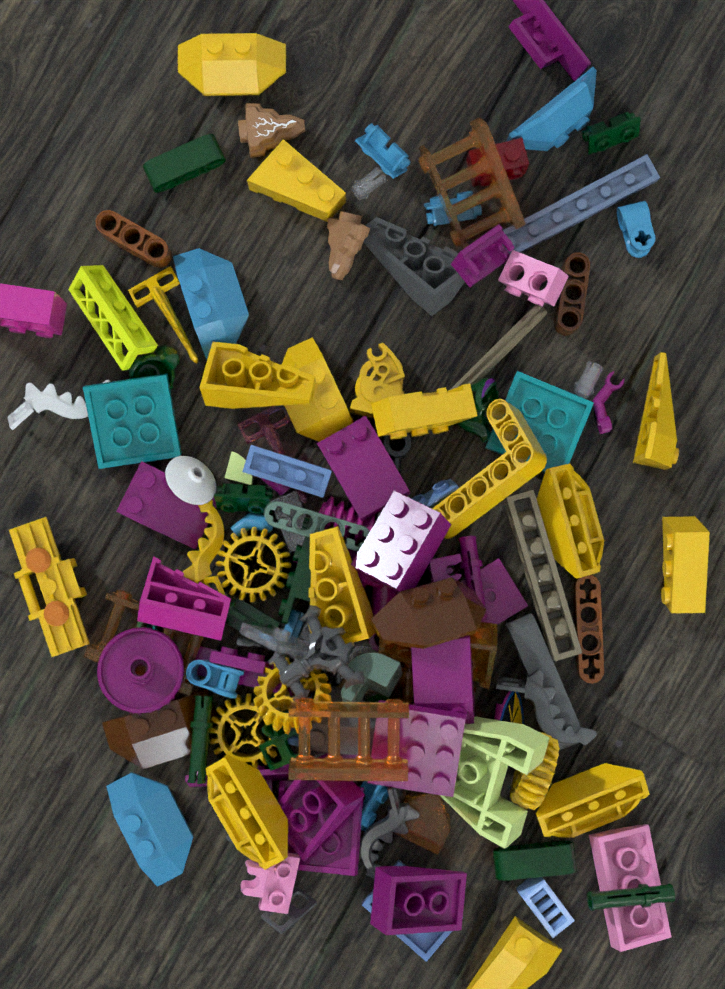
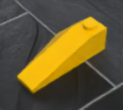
M212 341L199 388L205 406L237 409L309 404L316 379L315 376L285 364L282 366L270 361L268 356L263 354L259 356L249 352L248 348L242 345Z
M334 527L310 534L309 569L311 570V586L309 587L310 605L321 609V614L318 617L321 626L331 629L344 628L346 633L341 637L347 644L349 642L369 639L376 631L371 625V619L374 616L356 569L351 565L353 561L339 527Z

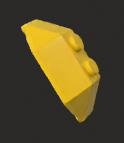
M257 33L200 34L178 45V73L204 96L259 95L286 73V44Z
M313 337L288 348L281 365H289L315 376L316 379L309 404L284 405L297 434L320 442L352 424L353 420Z
M571 464L546 469L536 500L554 560L576 579L600 572L604 538L589 486L574 471Z
M229 755L207 767L208 800L236 849L250 860L259 863V866L264 870L285 860L288 857V819L259 769Z
M604 763L552 784L536 812L544 837L574 838L625 817L639 804L641 799H645L649 795L644 773L641 770Z

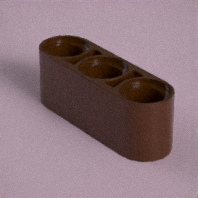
M580 252L571 254L561 269L569 277L557 299L554 328L556 332L563 336L574 334L583 321L590 260L585 254ZM572 262L578 263L582 268V272L574 273L570 269L569 264ZM566 290H575L578 294V299L570 300L566 296ZM562 317H572L574 326L566 327L562 323Z

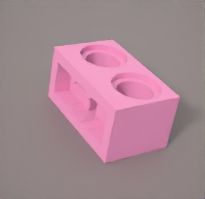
M512 250L498 281L506 285V292L520 297L521 293L529 296L528 301L543 307L544 303L555 306L569 276L557 267ZM524 271V276L517 281L518 275ZM548 280L547 286L540 290L541 284Z

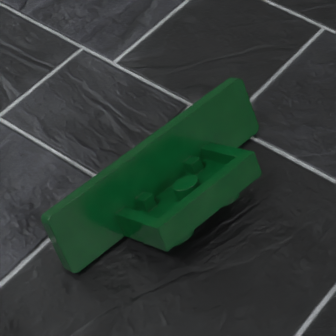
M304 517L301 530H307L311 527V517ZM307 536L304 538L303 545L297 544L293 561L298 562L295 573H289L286 588L291 590L288 600L282 599L278 615L283 616L282 623L287 624L289 621L295 597L310 601V537Z

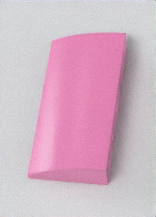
M648 824L617 828L589 835L600 891L638 888L639 884H647L648 886L661 885ZM665 903L651 904L650 907L646 908L636 905L604 909L611 947L620 952L671 938Z

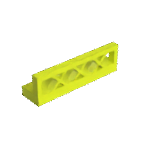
M103 265L81 266L68 290L121 370H129L139 354L154 353L158 345ZM82 284L85 286L86 298L80 290ZM95 302L99 306V317L95 313ZM108 322L112 326L113 338L109 334ZM122 342L128 350L126 356L122 353Z

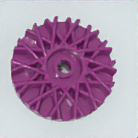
M142 627L121 632L105 646L98 661L97 676L103 694L114 706L131 714L137 713L142 715V713L159 711L160 708L168 705L175 698L183 683L184 662L178 647L167 635L155 629ZM139 666L146 667V673L142 676L136 674V669Z

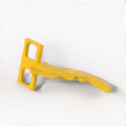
M170 266L128 291L137 308L154 299L156 305L162 311L187 350L190 359L197 364L198 357L165 294L166 291L180 284ZM168 274L173 275V281L164 286L159 285L158 281ZM148 287L150 293L136 300L134 294Z
M211 499L206 504L198 505L201 512L208 513L205 522L212 524V527L204 529V533L209 540L205 538L198 539L199 551L188 552L187 555L192 565L185 569L183 573L184 577L197 584L201 582L209 586V583H214L219 593L225 595L218 576L208 577L212 575L210 564L221 549L224 540V525Z

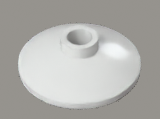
M178 456L168 463L165 471L166 481L172 492L181 500L194 505H202L208 503L216 493L215 478L209 468L201 461L189 456Z

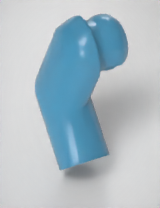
M249 513L230 528L239 538L242 536V528L249 531L252 527H256L260 532L263 529H267L269 534L273 526L266 522L263 514Z

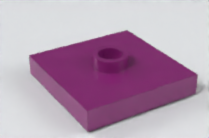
M499 558L480 569L488 616L487 620H482L478 628L480 635L528 606ZM463 579L462 581H460L461 583H463L464 585H466L465 579Z

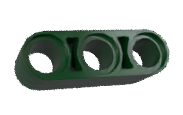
M207 134L144 163L143 169L153 191L160 193L220 167L226 162V158L215 135Z
M560 840L511 845L507 848L497 847L493 849L495 877L497 880H517L566 875L577 872L573 841Z

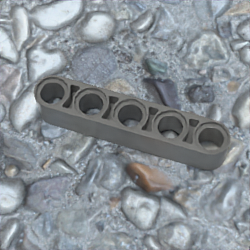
M530 613L506 623L507 631L526 676L529 677L536 671L542 670L544 672L543 687H555L556 694L552 698L551 703L559 706L560 712L553 718H563L565 720L562 728L564 731L569 726H572L574 732L578 733L581 725L534 616ZM558 742L559 751L575 745Z

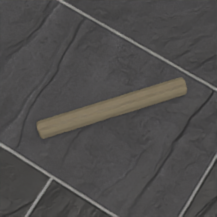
M535 305L451 389L463 384L470 383L472 385L485 377L546 316V309Z

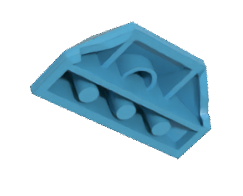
M594 67L590 68L523 124L513 130L508 135L507 141L522 138L525 149L548 151L553 146L559 148L569 139L568 134L574 129L580 131L590 122L589 116L594 105L597 70Z
M198 248L173 256L194 329L207 360L212 341L236 344L247 322L249 313L232 262Z
M133 772L107 785L113 815L143 872L157 887L182 874L194 835L169 786L139 776V774Z

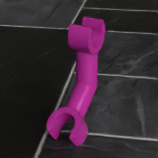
M614 371L608 374L605 379V385L592 401L594 402L593 407L597 418L599 434L610 432L613 429L604 403L613 391L619 390L624 384V379L619 385L611 384L610 378L613 376Z

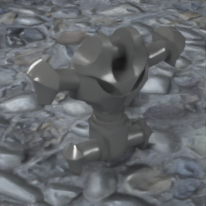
M310 605L306 614L299 619L302 622H308L312 632L308 635L309 645L307 648L309 650L306 652L307 655L299 659L295 658L294 662L289 665L284 657L285 652L275 651L268 660L269 665L274 663L280 671L281 683L290 687L295 694V697L292 699L294 702L307 699L310 690H305L300 680L310 677L309 674L311 671H314V668L333 672L334 675L338 672L347 681L344 685L345 690L356 684H364V673L362 671L354 672L347 665L349 656L355 649V644L353 642L347 644L341 637L346 633L344 628L331 629L326 626L322 627L318 619L321 609L314 605Z

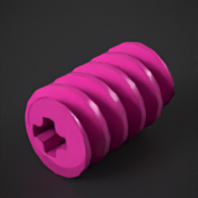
M332 496L327 502L322 504L319 511L321 514L362 525L368 528L369 531H371L375 524V514L361 521L358 514H355V509L352 505L347 510H344V501L334 506V497ZM329 522L325 525L324 530L330 529L332 526H339L335 522ZM345 525L344 539L345 537L350 538V536L353 534L347 532L348 528L350 527L348 525ZM359 530L358 534H353L355 544H358L362 539H366V537L362 536V530Z

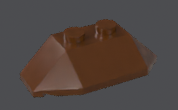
M451 577L399 592L371 619V625L383 644L391 645L395 643L404 647L425 649L475 634L487 609L473 589Z
M205 689L173 699L168 705L163 706L159 711H153V713H142V715L129 713L102 722L110 750L141 769L190 755L193 727H190V723L194 721L195 696L212 697L210 690ZM212 700L211 718H212L213 716H217V712H216V709H215L213 700Z

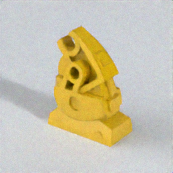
M384 343L378 344V348L382 351V355L379 357H375L372 354L371 348L367 350L369 361L360 370L355 385L356 398L352 400L349 413L374 418L371 403L390 396L404 394L402 384L405 375L402 364ZM371 368H373V372L370 375V377L367 376V372Z

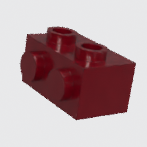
M522 138L470 150L466 160L473 187L479 185L489 186L507 178L508 180L520 178L526 173L529 166Z

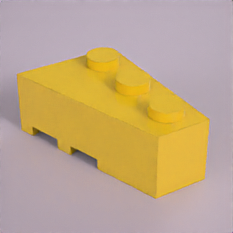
M284 139L247 179L249 190L269 196L277 202H283L296 207L297 210L328 222L329 218H333L346 203V192Z
M470 383L463 384L449 391L445 387L436 389L437 392L422 393L421 391L390 396L371 403L378 437L390 435V439L394 440L407 437V433H411L412 437L428 434V430H432L433 434H439L449 431L448 426L477 417Z
M695 516L662 517L664 556L662 567L664 587L661 590L662 603L667 606L671 613H705L710 532Z

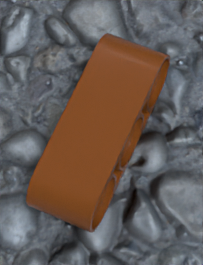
M104 210L98 214L95 220L96 227L106 240L154 267L163 268L170 263L172 253L162 238L114 211ZM116 221V227L113 230H104L107 222ZM131 235H140V240L136 244H128V239ZM155 248H164V253L161 257H151L152 251Z

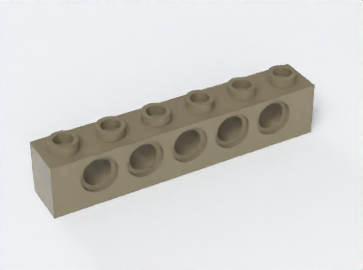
M534 490L506 497L503 502L543 637L552 660L558 661L582 654Z

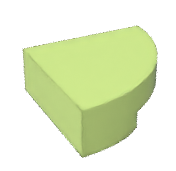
M231 452L225 479L252 485L253 475L242 472L246 460L235 452Z

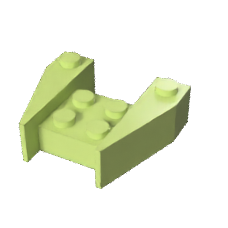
M474 717V724H465L454 796H440L481 836L503 848H507L521 835L528 813L527 810L500 796L508 765L526 775L543 762L550 737L524 724Z

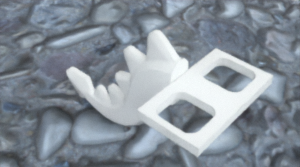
M27 383L24 397L26 401L8 416L9 427L14 430L34 412L33 408L38 413L43 410H50L70 419L88 417V412L82 396H78L75 402L72 403L71 393L65 392L58 396L53 384H48L44 391L41 392L32 383Z

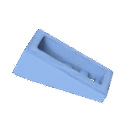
M542 877L528 878L516 888L517 892L552 938L575 921ZM546 894L549 895V896L546 897L544 900H542L539 904H537L536 906L534 905L537 901H539V900H540L542 897H544ZM555 903V906L551 908L548 912H546L544 915L541 914ZM562 912L563 915L549 925L548 922Z

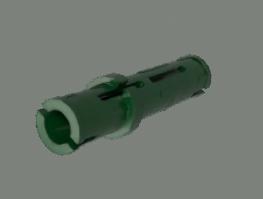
M195 696L194 721L190 723V727H193L188 783H196L197 781V784H206L209 731L213 729V723L210 722L213 697Z
M639 884L638 888L591 891L587 893V903L591 911L636 905L646 908L655 903H672L675 901V891L672 884L658 886Z

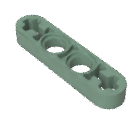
M281 501L270 502L264 509V518L271 526L310 537L312 533L323 531L325 525L329 522L337 523L342 537L345 534V525L350 526L347 532L358 534L359 530H362V536L367 538L370 533L369 529L362 525ZM277 506H281V512L290 515V509L296 510L291 518V527L286 526L289 520L278 518L277 522H273V516L269 515L270 510H275ZM301 514H308L312 518V525L307 530H301L297 527L296 521ZM345 537V544L348 549L359 551L364 543L359 542L358 546H355V540Z

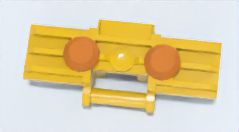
M47 517L10 529L9 532L22 568L21 571L14 573L15 579H19L30 615H28L29 621L39 618L51 656L54 657L90 644L75 601L76 598L87 596L85 587L81 588L78 586L73 568L77 567L75 558L61 560ZM34 573L46 603L45 609L42 610L40 609L29 576Z

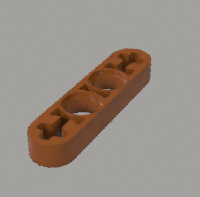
M588 575L577 578L573 586L575 630L582 654H597V659L592 658V666L598 669L597 673H593L592 678H589V675L583 672L584 668H588L589 661L587 658L582 659V654L576 655L577 673L580 679L593 684L600 681L604 676L601 586L596 577ZM585 579H588V582L594 585V589L589 590V599L595 598V603L584 602L580 604V598L586 599L585 590H580V584H584ZM591 607L594 609L596 615L592 622L586 623L581 619L583 608ZM589 634L593 635L597 641L596 647L590 651L585 650L582 646V639Z

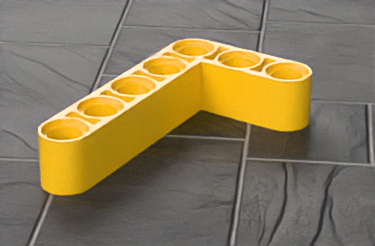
M496 399L492 401L487 408L486 415L506 452L432 508L440 512L451 523L444 537L445 539L456 536L540 473L546 466V454L521 411L505 400Z

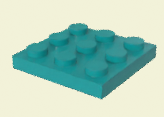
M517 371L505 401L521 411L546 454L547 463L541 472L545 473L548 468L569 464L594 402ZM492 429L485 448L503 455L506 450L494 429Z
M168 374L86 385L83 387L99 469L141 463V461L149 462L175 458L182 455Z

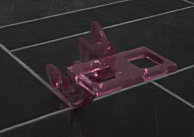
M283 405L272 406L238 424L247 444L264 436L273 452L286 455L278 433L275 431L292 422ZM278 410L284 412V419L274 424L270 423L268 419L270 414ZM253 423H258L261 428L260 431L251 436H246L244 429ZM295 489L300 500L304 504L307 503L306 494Z

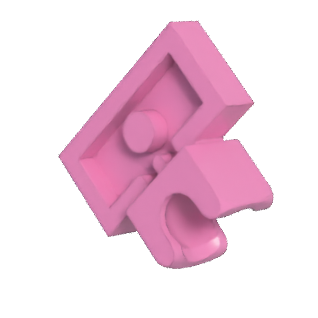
M288 853V857L266 870L261 868L259 863L247 860L245 862L247 872L255 875L256 878L250 881L243 880L241 882V892L246 896L260 897V910L288 914L300 861L299 855Z

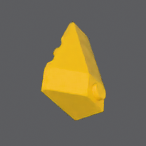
M660 352L654 357L633 463L666 470L672 468V464H676L679 448H676L677 435L666 353Z
M515 916L467 989H527L547 974L561 953L562 948Z

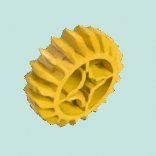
M252 527L251 535L248 536L246 529L242 528V538L239 539L235 533H232L231 538L234 543L231 544L226 540L223 542V545L228 548L227 553L221 550L217 553L219 556L225 557L224 562H216V566H224L225 571L218 572L217 576H227L228 578L221 585L223 587H227L230 584L233 585L229 592L230 595H234L240 590L239 600L243 601L246 598V594L250 593V602H255L256 594L259 593L261 600L265 601L267 599L265 591L268 590L272 596L277 594L273 588L275 584L281 589L284 588L285 585L279 581L280 576L288 579L289 574L282 572L283 567L291 568V563H283L282 558L289 557L290 553H280L279 550L284 548L286 544L280 542L275 545L274 542L278 538L276 534L267 539V529H263L261 536H257V528ZM257 541L250 555L241 556L235 554V551L241 545ZM265 544L275 555L276 568L263 561ZM257 556V563L266 567L267 570L260 568L259 570L255 569V572L251 573L250 566L247 563L241 562V559L248 561V559L253 560L252 557ZM231 562H235L244 568L245 573L242 584L233 575ZM266 573L273 576L264 586L250 588L257 574Z
M285 657L286 661L290 665L291 663L289 658ZM275 664V669L273 670L265 667V675L267 677L258 676L257 681L260 686L254 687V693L257 695L254 698V704L258 707V715L264 717V723L267 726L273 723L272 727L276 732L283 726L285 734H289L291 728H295L296 732L300 734L302 731L301 726L306 725L307 729L311 730L312 720L321 723L322 718L319 713L327 714L329 710L325 704H329L332 701L331 695H329L332 689L331 685L327 683V675L325 673L321 674V669L317 670L314 668V671H311L309 674L310 677L300 680L305 690H310L308 697L311 696L310 693L315 691L312 702L305 708V700H300L298 703L294 702L293 698H290L288 687L283 684L281 689L274 694L275 697L271 698L273 690L281 683L280 671ZM291 709L296 713H283L282 711Z
M248 693L246 695L245 702L242 701V697L238 694L235 698L236 705L230 699H227L225 705L228 710L219 706L216 711L222 717L213 716L211 718V721L218 725V727H213L209 731L211 734H217V737L210 739V744H220L214 750L215 755L224 751L226 754L223 758L229 755L246 764L251 762L254 768L259 766L258 759L264 765H267L261 750L253 754L237 752L243 744L248 743L257 747L266 742L258 732V725L264 717L256 713L251 720H242L232 714L242 709H250L257 712L258 707L252 702V694ZM226 721L231 724L230 727L236 733V738L231 746L225 737ZM256 721L251 731L253 737L250 738L248 735L247 738H243L239 743L238 740L243 733L240 727L244 725L246 728ZM276 745L266 747L267 753L275 758L278 753L272 746L276 747Z
M543 732L541 733L550 737L543 762L527 775L515 769L512 776L510 799L513 803L525 809L535 810L541 805L555 774L554 771L560 749L557 739Z

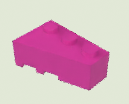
M153 556L139 603L137 621L221 640L231 599L201 582L197 584L189 580L178 569L175 571L161 564V560Z

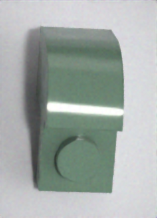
M365 653L351 660L348 666L354 672L362 671L365 679L364 684H356L346 690L343 685L341 697L344 706L355 712L368 688L389 698L403 674L400 662L379 653Z

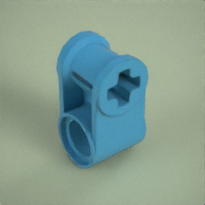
M646 201L618 207V224L623 233L628 253L636 258L646 256L655 242L650 211Z
M202 659L192 661L188 665L186 676L189 682L196 686L212 690V692L225 697L236 698L237 693L235 691L238 681L245 671ZM200 665H204L207 668V676L204 680L200 679L197 674V669Z

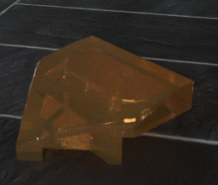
M430 793L413 797L410 795L405 796L402 803H409L411 807L420 813V816L417 819L405 821L408 827L407 834L393 833L438 855L451 829L450 815L446 812L441 796Z

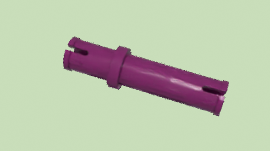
M476 536L460 537L459 542L462 555L460 568L464 569L466 586L474 590L486 608L480 567L483 565L482 560H479ZM487 613L485 614L482 620L488 619Z

